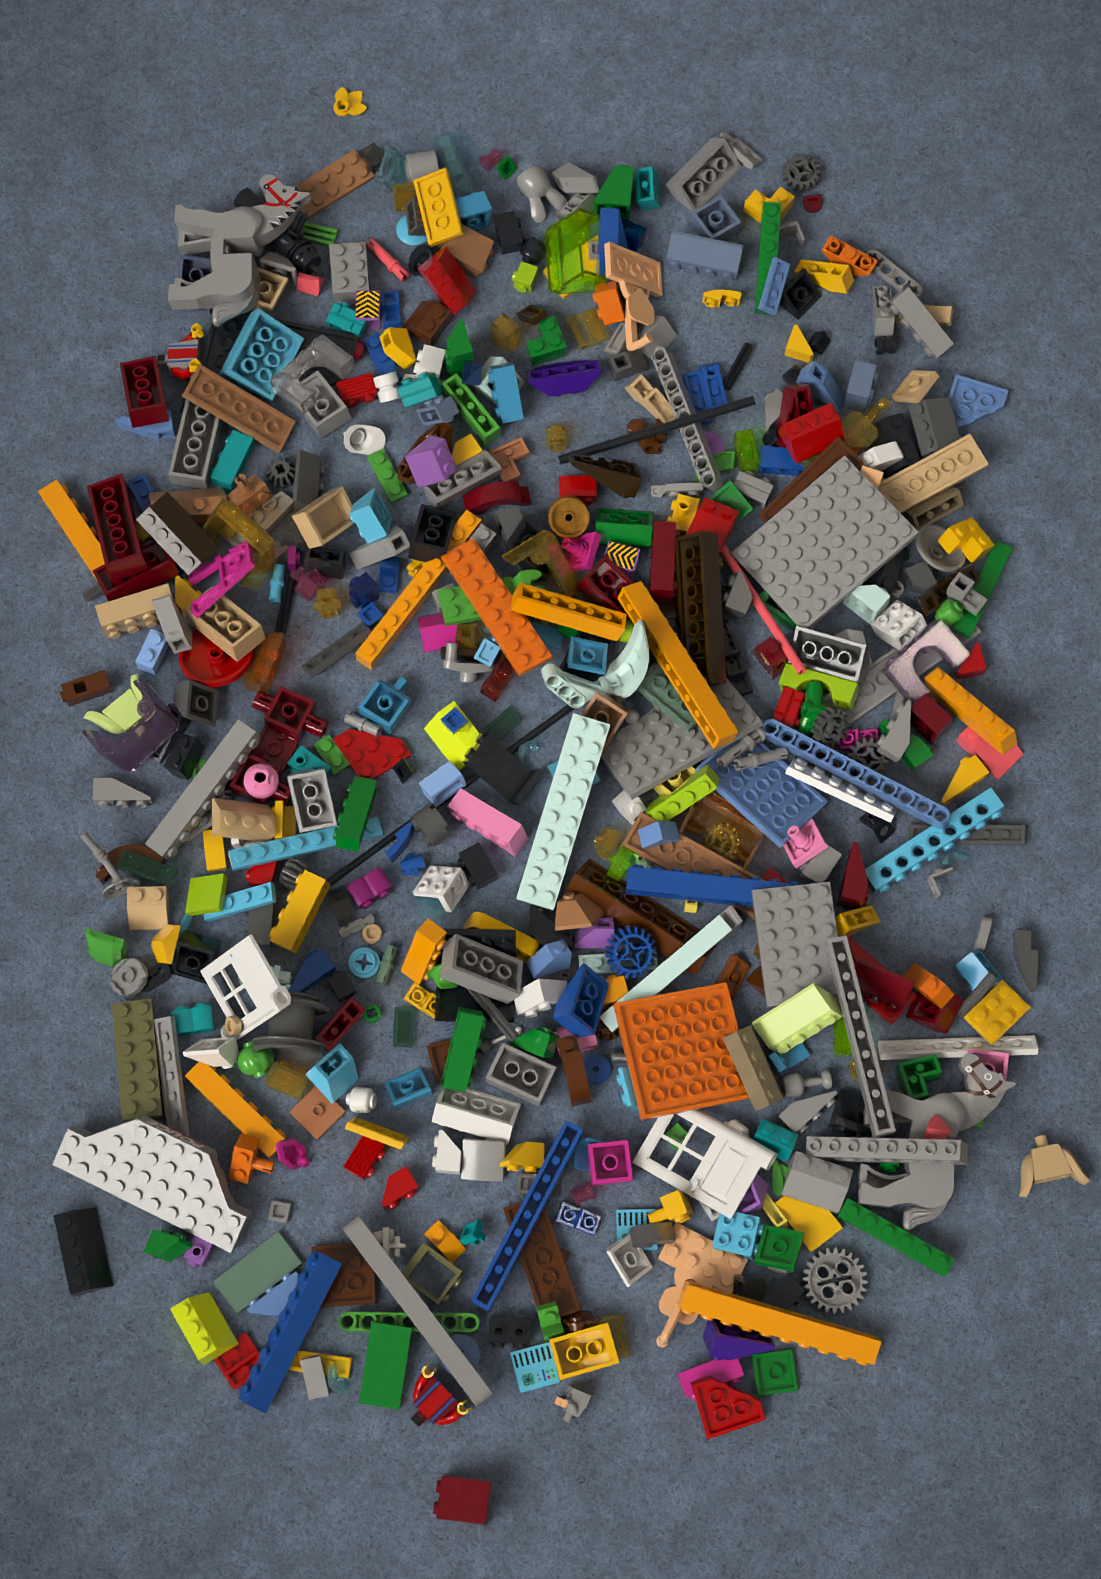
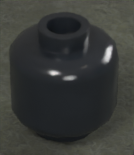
M535 237L526 239L520 249V255L523 256L522 261L528 264L540 263L546 252L545 243Z

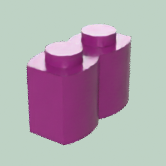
M380 867L347 886L348 892L359 909L371 907L374 904V900L388 897L391 894L390 891L393 890Z

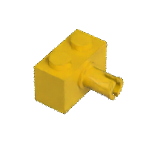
M678 494L677 500L673 499L670 509L673 511L672 517L668 516L667 522H676V529H680L679 536L686 535L698 510L700 499Z
M676 1190L660 1197L663 1208L648 1213V1218L651 1223H659L669 1219V1221L679 1222L680 1224L690 1220L689 1216L693 1215L694 1212L686 1193Z

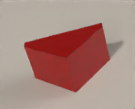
M976 642L955 676L956 679L984 675L986 665L979 643Z

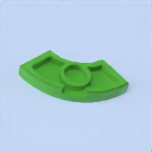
M724 451L713 455L719 473L733 471L736 451ZM697 473L694 483H700Z

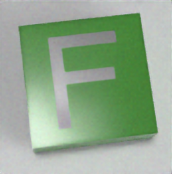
M676 1123L665 1135L682 1144L688 1133ZM668 1142L676 1151L679 1150L677 1146Z

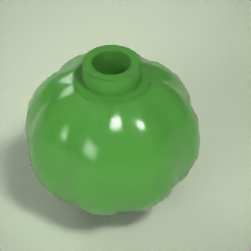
M251 1041L244 1043V1048L237 1057L239 1069L245 1075H254V1078L269 1073L268 1068L273 1066L274 1054L271 1048L261 1049L259 1053L252 1052L254 1045Z

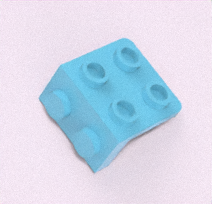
M735 1212L732 1219H729L720 1213L712 1244L713 1248L743 1255L745 1258L754 1261L759 1246V1236L762 1235L765 1224H762V1219L757 1216Z

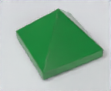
M509 155L495 166L505 181L517 170Z

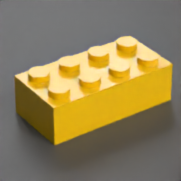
M304 870L303 874L300 873L295 882L297 886L294 891L289 893L286 908H283L279 913L278 919L280 921L277 927L273 926L269 937H271L270 941L273 944L295 955L331 886L325 879Z

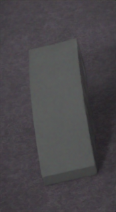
M1016 929L1013 932L1015 960L1029 992H1034L1037 989L1039 950H1031L1030 930Z

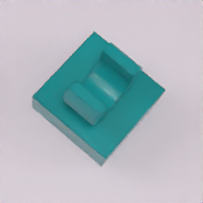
M480 1220L465 1224L459 1241L463 1245L469 1243L477 1245L478 1240L483 1243L486 1238V1234L481 1231L484 1224Z

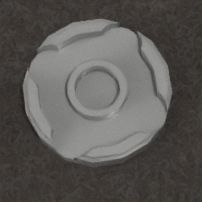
M136 958L121 960L112 970L111 986L121 996L131 997L142 991L148 979V971L145 964Z

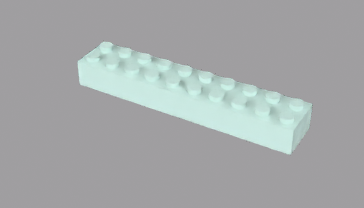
M573 713L516 900L534 904L551 911L554 910L610 724Z

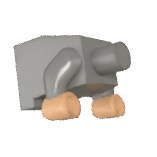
M568 1386L566 1390L568 1392L567 1398L557 1397L554 1404L563 1407L562 1411L566 1412L563 1420L571 1423L573 1416L579 1417L587 1407L591 1396Z

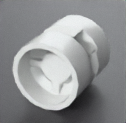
M396 371L373 378L376 388L379 389L377 394L380 403L400 398L397 390L399 386H397L398 377Z

